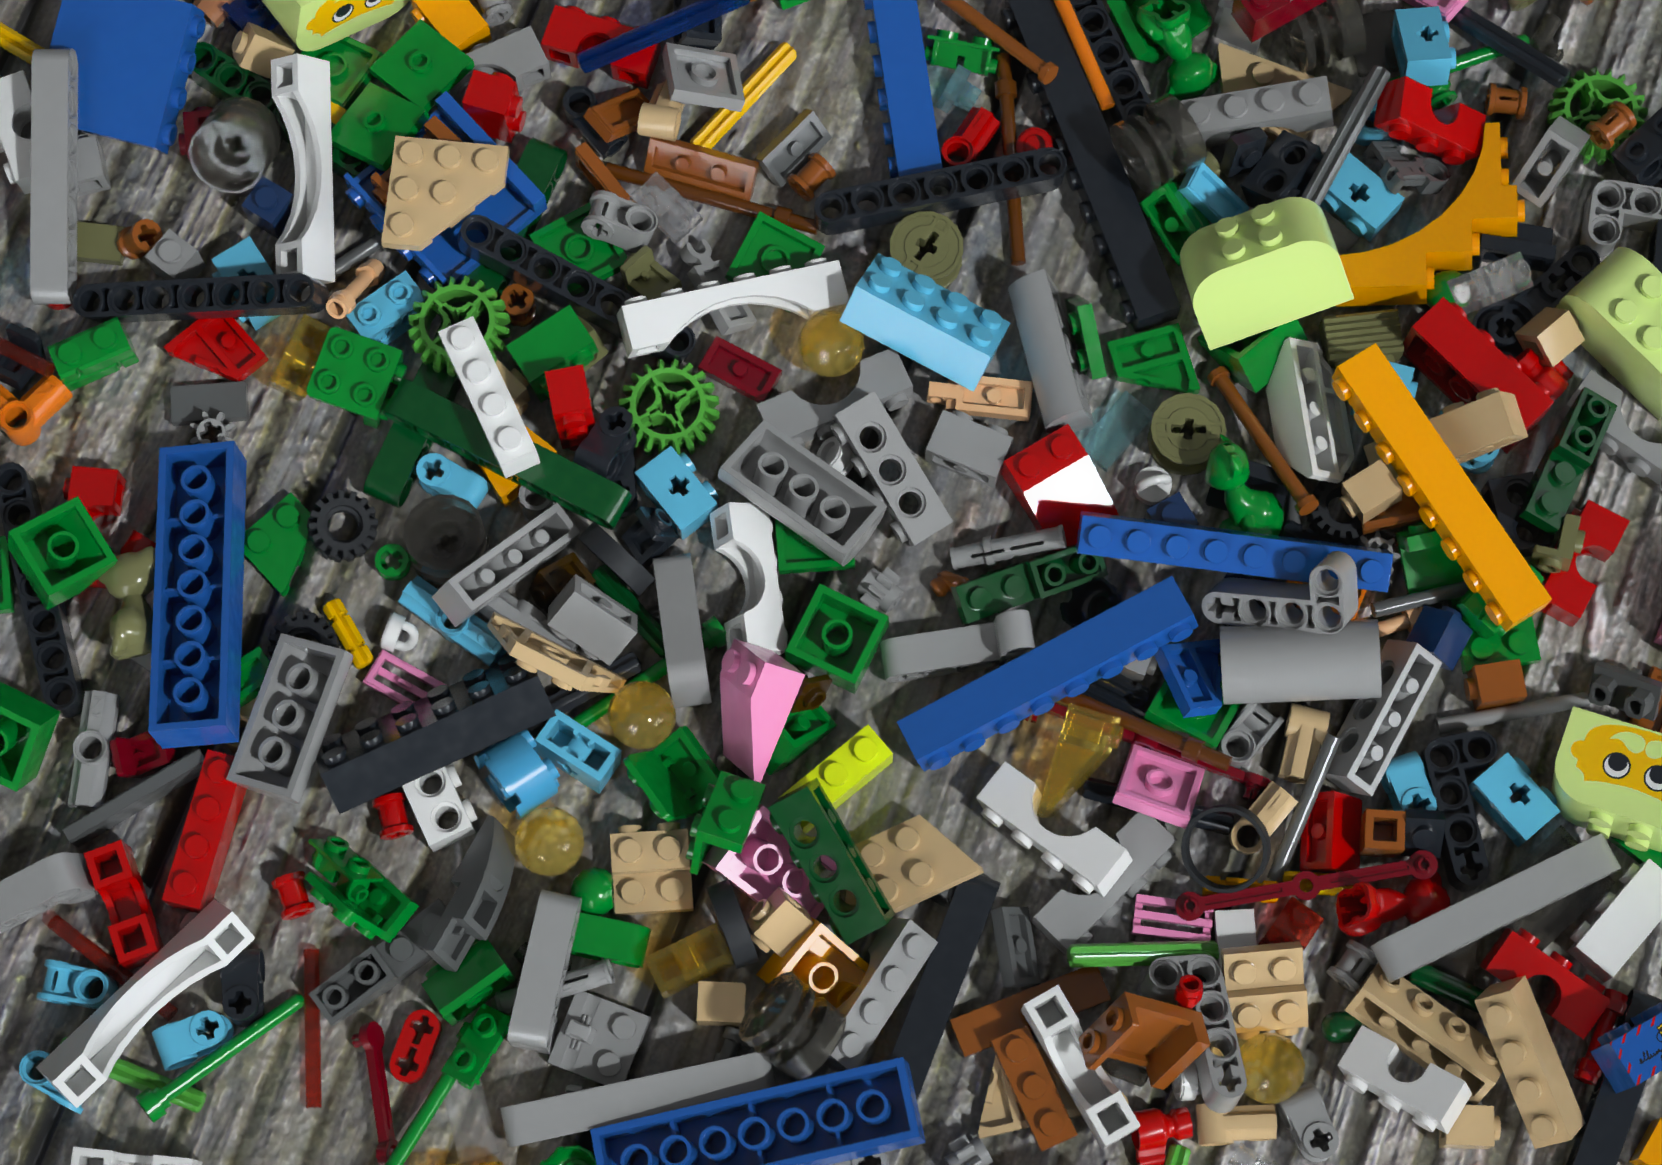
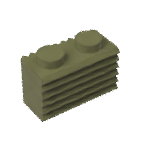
M1398 309L1322 317L1318 328L1324 360L1331 368L1336 369L1338 365L1376 343L1388 361L1394 363L1399 361L1404 353V345Z

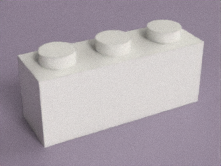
M1650 858L1639 866L1633 862L1618 879L1623 885L1614 895L1609 891L1595 906L1594 909L1599 912L1590 924L1584 920L1570 936L1574 944L1567 952L1602 982H1606L1616 975L1662 920V869Z

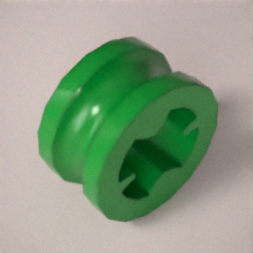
M1449 80L1448 85L1428 86L1433 89L1431 99L1433 111L1450 105L1458 97L1455 91H1450L1451 82Z
M387 544L376 553L375 567L384 579L399 581L410 572V558L405 549L400 545ZM389 555L392 558H397L399 555L403 557V559L398 560L401 566L397 570L393 567H389L387 570L384 569L383 566H387L385 558Z

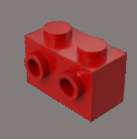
M473 70L462 101L463 109L491 138L512 143L515 133H521L526 121V111H523V97L519 95L516 81H513L510 76L504 73L493 72L488 74Z

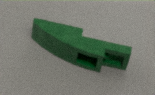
M1587 387L1580 391L1552 438L1526 490V493L1529 495L1519 517L1550 535L1559 530L1584 471L1592 465L1616 411V404Z
M1075 544L1068 546L1067 549H1058L979 575L978 578L950 588L962 624H968L1029 601L1043 599L1090 582L1092 578H1101L1109 574L1102 556L1078 554Z

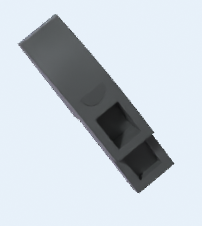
M488 815L454 873L451 881L458 888L423 947V950L447 971L457 972L475 939L487 940L497 921L510 887L516 854V838L494 816Z
M438 898L409 920L390 943L383 940L377 946H370L309 993L331 1026L336 1025L362 1009L433 959L423 950V947L446 909V905L441 899Z

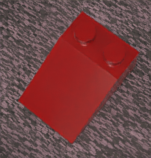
M1069 424L1003 461L1001 475L1036 530L1063 525L1067 547L1077 544L1081 511L1119 516L1089 455Z

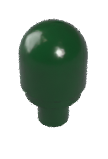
M1346 1011L1332 1012L1322 1020L1321 1032L1324 1038L1331 1043H1351L1360 1027L1365 1025Z

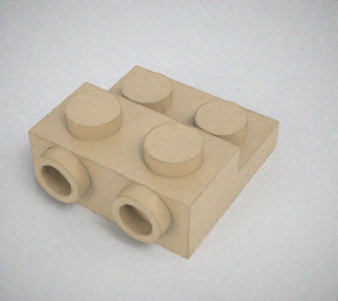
M665 822L657 824V831L642 832L640 825H623L618 827V833L610 834L616 916L694 911L692 873H690L691 860L686 859L690 844L688 829H680V823Z
M1300 941L1221 949L1222 973L1237 1038L1251 1040L1259 1037L1260 1031L1275 1030V1033L1281 1036H1292L1299 1032V1028L1309 1027L1307 989L1304 985L1303 947Z

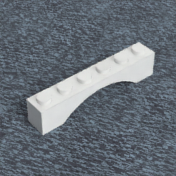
M297 53L271 60L272 98L281 113L289 134L295 168V189L291 213L282 235L275 244L276 274L301 273L323 284L335 282L330 61Z
M817 258L806 262L803 268L792 270L790 265H784L771 269L769 271L770 275L756 277L755 273H746L733 278L734 282L720 285L718 280L698 285V290L685 293L682 288L665 291L661 293V298L647 300L646 296L630 298L624 302L625 305L621 306L616 315L627 358L664 351L673 338L691 322L709 312L728 306L745 304L773 306L793 312L807 320L843 312L849 301V296L839 260L827 262L826 258Z
M214 899L36 1068L63 1097L78 1108L108 1079L125 1047L157 1011L191 984L227 966L255 937L233 911Z

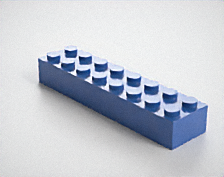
M235 441L159 448L148 732L162 749L239 742L247 460Z
M904 1057L590 1129L596 1165H832L926 1143L910 1066Z

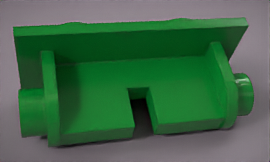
M937 29L936 36L927 35L928 39L934 40L933 47L926 46L925 49L926 61H930L931 66L936 65L956 69L958 56H963L965 60L962 71L983 74L984 76H988V73L996 74L998 59H993L992 53L993 51L1000 52L1001 49L993 47L994 41L991 39L973 36L972 43L959 41V33Z
M337 836L309 839L308 843L316 849L311 857L313 867L331 883H337L336 888L351 902L360 903L367 899L369 895L367 889L370 882H383L384 878L371 867V863L357 855L349 847V843L346 840Z
M483 1003L441 1072L458 1080L457 1083L468 1090H471L474 1084L478 1086L480 1084V1077L490 1063L489 1059L492 1054L496 1053L508 1034L511 1017Z

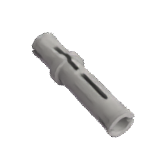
M1058 525L1057 527L1024 532L997 539L987 536L983 537L982 542L957 547L952 546L950 547V557L954 571L987 564L988 567L996 566L997 561L1030 556L1057 549H1067V542L1063 525Z
M609 959L567 971L561 998L615 983L614 971ZM518 987L495 992V1002L498 1011L506 1015L512 1013Z

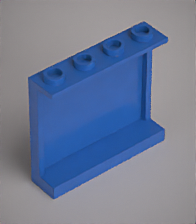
M62 0L49 49L73 48L76 52L78 60V131L152 148L168 155L169 147L175 143L178 129L176 121L179 110H182L186 103L187 91L185 86L188 75L192 74L196 65V54L194 53L196 44L205 31V12L194 4L178 0Z
M447 91L435 100L437 110L430 115L428 120L435 115L463 142L497 145ZM424 125L415 135L416 138H422L426 134ZM509 158L504 189L494 196L491 194L475 207V211L452 228L448 227L433 238V242L422 251L397 249V251L406 261L409 262L411 259H414L421 267L418 271L430 287L434 288L435 280L439 281L442 287L448 286V278L450 276L454 277L456 284H458L465 275L468 276L481 265V263L462 253L458 247L457 238L465 219L472 215H482L518 234L548 209L545 195ZM369 165L355 178L347 172L344 175L348 190L345 191L346 195L358 209L363 206L366 207L372 214L369 218L370 221L382 234L386 208L372 195L371 192L374 188L370 176L374 172L381 176L384 171ZM475 229L466 232L468 239L474 243L485 241L484 234L479 230Z

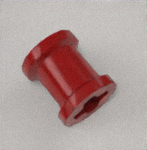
M391 793L372 800L373 808L378 810L382 828L379 832L380 839H397L414 832V827L409 824L404 802L407 801V796L405 793Z
M304 871L288 873L275 878L271 882L272 888L278 891L283 907L281 912L282 920L296 919L316 910L315 903L310 902L304 885Z

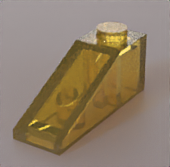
M1069 703L1036 816L1052 818L1110 756L1112 748H1118L1123 735V727L1119 726L1121 717L1080 704Z

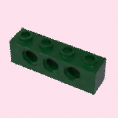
M817 778L778 798L768 807L771 813L769 818L773 828L778 834H783L791 847L789 848V853L792 861L799 869L803 868L810 880L809 889L818 903L824 904L830 915L828 918L830 926L838 937H843L845 943L849 945L889 923L895 912ZM801 821L811 822L816 828L817 835L815 837L806 835L801 828ZM821 855L832 857L836 862L837 869L835 871L826 869L821 863ZM840 890L851 891L856 897V904L850 905L844 902L841 898Z

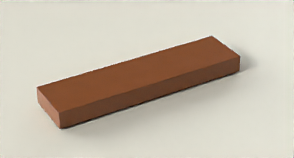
M1098 967L1080 968L951 1019L949 1022L963 1057L966 1058L992 1048L990 1044L992 1040L1025 1025L1032 1032L1031 1027L1021 1012L1023 1004L1056 985H1059L1075 1014L1110 1001V995Z

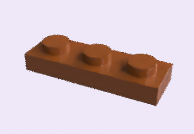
M650 137L644 172L750 201L753 196L760 162L677 139L676 141H669Z
M1025 1025L992 1040L990 1044L1040 1153L1076 1137L1078 1134L1028 1026Z

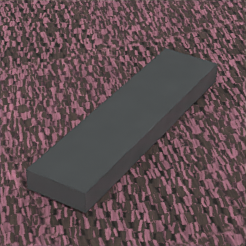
M200 749L193 750L65 826L63 832L68 841L79 848L200 775L205 754Z

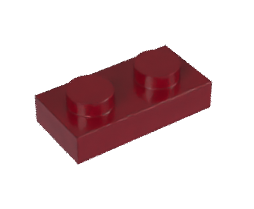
M718 336L715 337L698 366V370L703 371L706 376L757 403L768 400L782 376L781 369Z

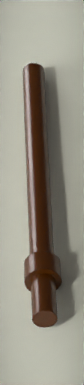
M1000 53L996 55V59H998V81L994 83L995 98L999 100L1003 156L1017 153L1014 99L1017 97L1016 81L1012 79L1011 55L1009 53ZM1016 172L1005 173V179L1010 182L1020 180L1019 174ZM1020 197L1006 200L1011 265L1013 266L1026 264Z
M610 162L606 166L617 180L753 218H756L759 211L793 229L814 235L818 233L814 219L794 214L793 209L779 205L777 208H772Z
M1087 695L1067 696L1059 700L1182 752L1181 757L1195 763L1200 760L1227 771L1233 757L1205 746V741L1191 735L1186 738Z

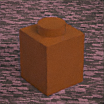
M1520 659L1475 665L1468 672V678L1464 679L1465 696L1468 701H1473L1474 711L1522 703L1528 696Z
M1366 809L1360 817L1359 856L1398 858L1405 850L1406 811Z

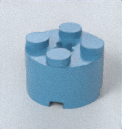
M527 729L488 746L474 756L478 768L481 769L486 765L490 772L485 780L494 794L510 813L516 810V818L518 820L557 794L558 787L560 786L557 780L560 777L558 770L549 758L546 757L541 760L533 749L537 744Z

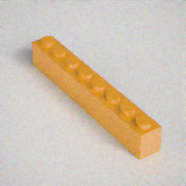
M1375 343L1338 365L1332 376L1334 380L1332 386L1335 393L1342 401L1345 402L1347 400L1355 411L1354 419L1359 428L1364 433L1369 432L1377 443L1375 449L1380 459L1386 465L1391 464L1399 475L1397 482L1403 489V492L1408 497L1413 496L1420 506L1419 514L1423 522L1430 529L1434 527L1440 535L1443 551L1450 560H1457L1464 571L1463 579L1473 593L1478 592L1487 604L1485 611L1490 620L1497 626L1501 625L1506 632L1545 608L1552 598L1378 345Z

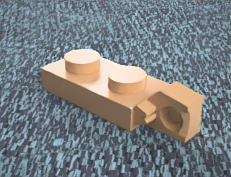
M982 376L973 392L948 379V383L929 381L927 402L946 405L945 410L948 412L958 410L970 416L1029 422L1033 383L1032 381Z

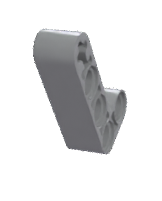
M1603 180L1593 188L1584 205L1580 245L1589 246L1597 251L1600 258L1612 251L1621 236L1622 228L1652 233L1658 219L1662 220V188L1617 180ZM1598 197L1607 198L1611 202L1612 207L1602 205ZM1635 203L1644 204L1648 208L1649 213L1640 212L1636 208ZM1599 231L1604 233L1608 241L1598 240L1593 232Z
M1332 551L1312 570L1309 584L1232 577L1224 578L1204 596L1201 604L1202 611L1207 619L1217 624L1282 628L1296 627V630L1317 634H1336L1347 625L1358 611L1357 568L1354 560L1347 553ZM1328 570L1333 571L1337 575L1338 579L1333 578L1329 574ZM1257 600L1261 601L1264 604L1265 608L1260 606ZM1293 603L1300 606L1303 612L1296 609ZM1330 606L1337 609L1340 615L1335 614Z
M691 553L653 558L673 708L712 703Z
M1020 609L1000 613L995 616L994 622L894 637L879 643L885 681L890 683L996 668L1035 648L1029 611Z
M71 852L53 854L1 880L0 934L58 904H76L98 895L99 892L94 888L84 854Z
M542 890L540 893L508 1029L507 1039L512 1047L551 1054L558 1029V1018L556 1016L580 916L582 897Z
M1207 954L1158 958L1151 963L1141 983V993L1144 997L1177 1005L1178 1002L1174 999V992L1182 976L1197 974L1204 977L1207 983L1203 982L1202 998L1193 1007V1010L1198 1012L1204 1010L1213 1014L1215 1019H1209L1202 1014L1211 1044L1209 1047L1219 1049L1224 1056L1213 1054L1208 1047L1194 1061L1202 1097L1207 1107L1216 1113L1230 1112L1235 1108L1245 1092L1247 1078L1222 968L1214 957ZM1155 978L1166 980L1169 986L1159 984Z

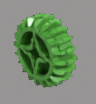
M1596 66L1591 68L1588 75L1582 69L1577 71L1574 78L1570 77L1562 88L1554 90L1552 94L1554 99H1551L1547 106L1548 111L1551 112L1546 119L1548 125H1552L1561 116L1585 132L1586 125L1590 121H1597L1608 111L1609 104L1613 101L1622 102L1633 112L1637 122L1636 126L1632 130H1625L1614 140L1613 147L1609 150L1599 148L1589 138L1579 153L1583 155L1584 165L1588 164L1592 157L1595 158L1598 166L1603 165L1607 158L1614 164L1611 153L1646 122L1644 119L1648 115V108L1641 106L1645 101V95H1634L1637 83L1627 86L1624 84L1625 74L1620 75L1616 79L1612 77L1611 68L1606 69L1603 75H1600ZM1579 97L1581 100V111H1579L1577 116L1572 117L1570 103Z
M466 275L462 279L461 284H456L454 277L450 276L448 278L449 285L442 287L441 283L435 280L434 288L436 291L432 294L428 290L423 289L421 294L425 303L414 301L412 306L417 314L408 316V322L413 326L408 330V336L411 340H415L412 344L414 352L422 353L420 358L425 365L433 362V369L437 373L447 366L448 375L454 377L456 372L444 349L439 333L433 341L429 335L430 326L436 314L440 316L443 323L442 327L438 330L440 331L452 326L451 321L456 324L472 316L478 325L481 322L480 317L486 312L489 316V325L483 338L495 363L497 357L493 350L504 352L506 346L501 339L510 337V330L505 326L510 323V317L508 313L503 312L506 309L504 300H496L498 295L494 288L485 291V284L481 280L471 287V280ZM466 302V304L462 307L456 308L450 306L454 303Z
M674 358L669 368H665L663 360L659 359L656 370L652 371L648 364L643 366L645 376L642 377L637 373H632L631 381L635 386L628 384L622 387V391L627 397L620 398L618 405L627 409L632 415V427L637 437L635 448L645 443L644 452L649 456L654 452L655 448L658 449L660 454L670 446L680 455V449L685 447L687 452L693 455L695 453L694 441L705 446L707 438L704 433L713 434L715 432V425L711 421L718 420L720 414L714 408L719 405V397L711 395L715 390L713 382L704 383L706 375L703 371L692 375L694 370L693 364L689 362L681 370L679 369V361ZM664 385H678L686 389L674 392L668 390ZM652 390L655 398L654 403L646 408L645 414L638 416L639 406L643 398ZM662 398L666 405L671 404L672 408L675 406L676 420L672 414H667L666 410L663 413ZM699 402V413L694 422L686 428L683 416L692 410L691 406ZM661 426L668 427L674 434L657 433L649 429V427H652V429Z

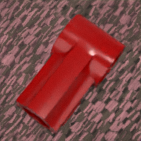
M972 107L954 135L943 143L941 148L942 168L976 162L1000 126V121L994 117L992 112L983 107ZM952 156H961L965 159V161L954 162L949 158Z

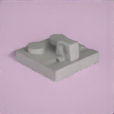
M666 42L662 57L670 101L686 105L694 104L713 108H726L731 111L741 112L745 103V97L736 54Z
M585 991L575 994L547 1063L601 1085L626 1081L651 1017Z

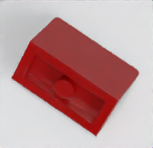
M1337 791L1319 792L1301 835L1300 871L1343 872L1360 869L1359 831L1360 817L1362 815V800L1360 798Z

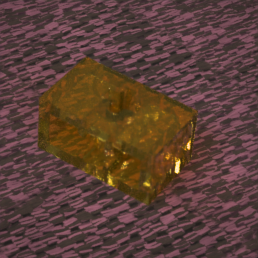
M303 314L298 319L266 385L299 402L303 400L307 395L306 389L327 333L332 327Z
M716 923L644 957L663 999L734 965L733 957Z

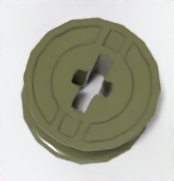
M919 211L906 216L895 226L890 237L889 257L898 260L902 266L917 274L929 276L936 284L947 288L957 278L962 267L963 237L958 226L947 216L934 211ZM931 244H933L932 253L927 252L921 259V261H919L920 252L925 253L931 246Z
M1193 393L1176 394L1163 401L1153 414L1147 436L1149 452L1156 463L1169 473L1182 476L1199 474L1206 470L1211 450L1220 443L1219 435H1226L1227 430L1224 416L1217 405L1204 396ZM1183 429L1190 430L1189 436H1192L1190 440L1183 438L1184 433H1181Z

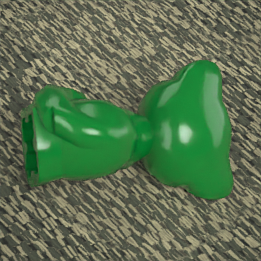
M1150 0L1137 9L1136 19L1148 38L1161 46L1174 60L1166 73L1165 99L1171 108H1177L1179 106L1178 101L1201 97L1210 88L1211 84L1218 81L1220 72L1216 63L1212 62L1206 53L1192 52V33L1187 24L1191 14L1190 5L1185 1Z
M1220 434V443L1211 450L1205 472V481L1208 485L1218 490H1224V502L1229 518L1223 520L1218 528L1278 536L1284 521L1281 503L1273 494L1250 489L1245 485L1250 473L1248 457L1240 446L1233 443L1225 435Z

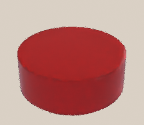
M1038 127L1024 130L1019 135L1016 143L1017 153L1046 147L1054 148L1051 135Z

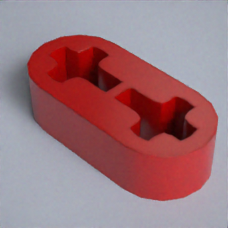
M416 1010L407 1017L390 1058V1072L394 1078L404 1084L417 1083L424 1077L441 1036V1022L429 1010ZM424 1018H429L428 1024L433 1028L432 1033H424L419 1045L414 1044L418 1036V1032L413 1028L414 1023H422ZM412 1048L416 1049L413 1061L419 1065L417 1071H409L407 1076H402L403 1069L398 1066L400 1059L407 1060Z

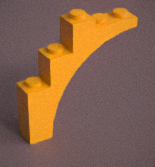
M1500 122L1485 123L1483 148L1475 171L1462 193L1442 215L1420 231L1393 244L1366 252L1339 255L1354 299L1336 305V307L1427 304V290L1434 289L1435 271L1472 270V256H1480V237L1482 233L1501 237H1517L1518 222H1525V199L1517 200V185H1509V168H1501V159H1508V137H1500Z

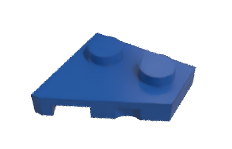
M1220 639L1165 644L1159 647L1158 652L1154 655L1183 718L1213 715L1222 707V690L1220 688L1222 673L1221 667L1218 666V654L1221 652Z

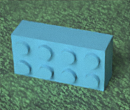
M879 253L855 286L839 320L973 392L1011 324L997 312L984 309L970 302L963 294L951 292L936 284L929 276L917 274L902 266L898 260L892 257H885Z

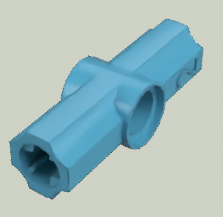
M418 575L407 584L402 591L398 603L439 631L446 640L456 643L489 667L495 666L506 654L507 651L489 630L486 622L472 615L459 628H446L445 623L448 617L432 598L438 589Z

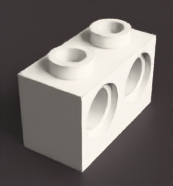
M453 764L444 766L402 786L426 841L433 852L476 833L472 822L478 820V817L469 798L462 801L456 788L461 786L462 782ZM433 777L442 779V787L437 793L426 794L423 792L424 783L428 779ZM446 812H455L458 814L456 825L450 829L440 828V817Z

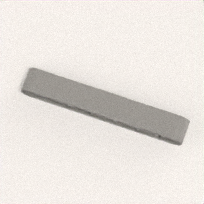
M73 48L35 49L31 61L30 293L35 305L73 304V296L77 290L78 60Z
M1598 834L1412 924L1370 947L1388 981L1392 982L1620 870L1621 866L1602 834Z
M768 1049L502 1107L500 1111L509 1148L775 1087L777 1084Z

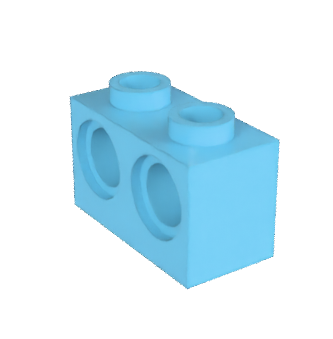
M405 270L357 303L355 309L346 315V319L355 334L388 345L413 327L408 322L409 315L417 314L412 305L414 301L425 303V300L422 297V291Z

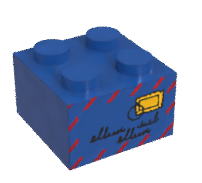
M1662 1002L1632 1017L1633 1027L1626 1022L1598 1037L1597 1040L1601 1046L1590 1051L1616 1094L1635 1087L1662 1071Z

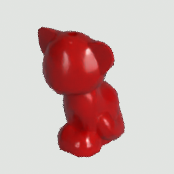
M1438 872L1426 880L1411 879L1403 893L1392 888L1376 889L1368 882L1355 883L1351 889H1343L1337 896L1336 913L1339 920L1338 928L1349 936H1362L1378 930L1386 922L1398 920L1406 916L1411 925L1450 907L1451 904L1447 891L1442 887L1441 876Z

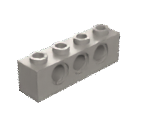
M875 391L832 416L835 424L830 426L832 432L842 446L846 443L849 445L855 455L850 459L855 470L861 478L867 476L875 488L870 491L871 495L887 505V510L894 520L890 527L900 543L907 541L909 546H915L953 522ZM864 428H871L878 434L879 441L874 449L865 448L860 442L859 436ZM885 460L892 461L898 468V476L893 482L885 481L879 473L880 465ZM904 493L914 495L918 501L917 510L911 515L904 513L899 506V500Z
M556 503L450 578L432 598L452 624L457 627L562 551L581 532L560 505Z
M1387 640L1380 653L1382 698L1356 699L1336 736L1341 741L1326 778L1343 791L1373 796L1442 665L1439 659L1416 642Z

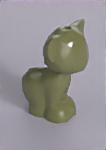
M152 546L138 552H126L116 556L118 562L98 578L112 596L123 600L120 610L110 619L109 630L112 638L110 655L114 659L125 660L151 654L153 611L144 597L154 589L155 548Z

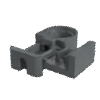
M1372 141L1363 153L1365 159H1379L1382 167L1378 174L1389 191L1395 195L1402 186H1416L1420 194H1438L1451 177L1448 168L1434 158L1414 157L1412 161L1404 158L1400 152L1401 147L1394 141Z

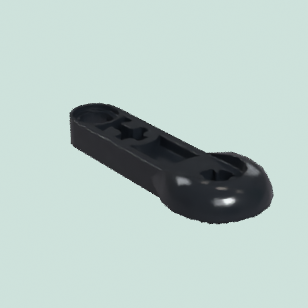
M1587 245L1575 246L1516 297L1493 302L1481 308L1475 315L1472 324L1477 329L1481 328L1487 331L1494 339L1495 346L1503 354L1511 355L1514 358L1523 352V349L1514 333L1544 308H1556L1561 299L1600 264L1599 254ZM1584 256L1589 260L1591 269L1587 272L1578 271L1572 264V258ZM1565 273L1568 279L1560 290H1550V283H1556ZM1498 324L1500 328L1505 325L1510 329L1507 335L1508 338L1506 334L1503 337L1496 334Z

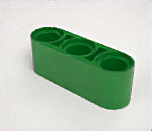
M580 912L571 955L597 961L609 959L612 964L643 968L651 929L630 922Z

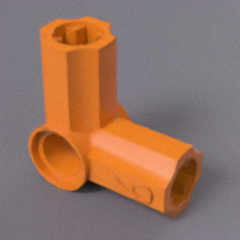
M49 372L20 399H17L0 384V429L7 434L14 444L19 446L31 445L39 438L41 427L73 395L55 375ZM27 419L21 427H13L18 420Z

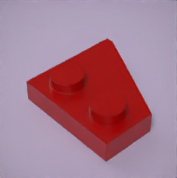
M234 318L198 319L164 346V349L170 356L234 382L244 381L269 361L265 353Z

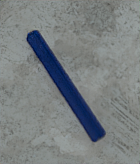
M750 0L697 1L577 54L579 66L584 73H589L749 4Z

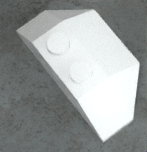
M1289 337L1284 340L1266 388L1275 446L1289 466L1307 478L1339 483L1343 480L1344 474L1355 458L1345 402L1337 396L1333 389L1332 382L1334 380L1332 376L1334 372L1321 356L1323 352L1319 344Z

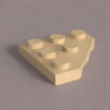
M395 136L381 239L382 247L422 251L433 242V238L448 227L452 228L475 211V207L491 194L494 196L504 189L510 153L509 146Z

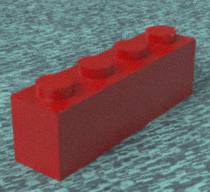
M207 749L161 899L171 907L199 914L214 899L247 790L226 780L235 757L233 755Z

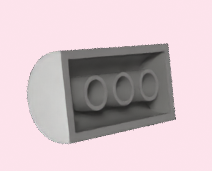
M1045 269L1027 274L1014 281L1009 286L1008 293L1045 431L1051 434L1066 424H1069L1073 432L1094 428L1095 423L1081 372L1077 366L1075 350L1058 288Z
M765 419L725 461L718 473L720 480L841 566L847 565L858 554L877 528L887 509V505Z
M1378 619L1350 620L1340 632L1331 635L1296 630V627L1220 626L1224 705L1382 698Z
M281 633L226 780L281 801L300 804L354 656L340 648Z

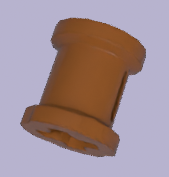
M1489 83L1485 96L1484 114L1486 116H1491L1493 113L1515 115L1516 119L1522 120L1527 106V87L1520 86L1519 90L1499 88L1496 86V83Z
M1613 101L1609 104L1608 111L1597 121H1590L1585 128L1586 132L1591 135V141L1596 146L1609 150L1613 147L1614 140L1625 130H1632L1637 122L1633 112L1620 101Z
M814 152L808 156L809 161L796 174L792 173L787 177L791 188L801 198L809 202L815 197L814 192L827 179L832 180L836 176V172L829 162L820 154Z
M142 219L133 224V226L126 227L119 232L116 241L117 248L123 256L132 260L139 259L154 247L163 236L159 225L153 220Z
M518 283L507 286L502 292L501 299L505 302L506 309L504 313L509 314L510 324L521 327L530 325L536 318L535 313L537 310L533 292ZM517 302L520 305L525 304V307L520 309L517 305L514 307L512 305Z

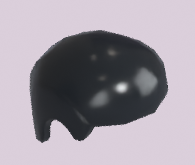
M1092 578L1090 582L1073 587L1070 601L1060 604L1062 620L1074 628L1122 602L1118 588L1104 578Z

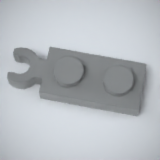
M705 239L700 240L694 249L689 242L680 250L682 260L692 267L687 275L696 290H698V285L718 280L720 285L732 283L724 278L728 269L722 259L713 261L711 258L712 250ZM748 304L728 306L709 312L722 336L750 329L757 322Z

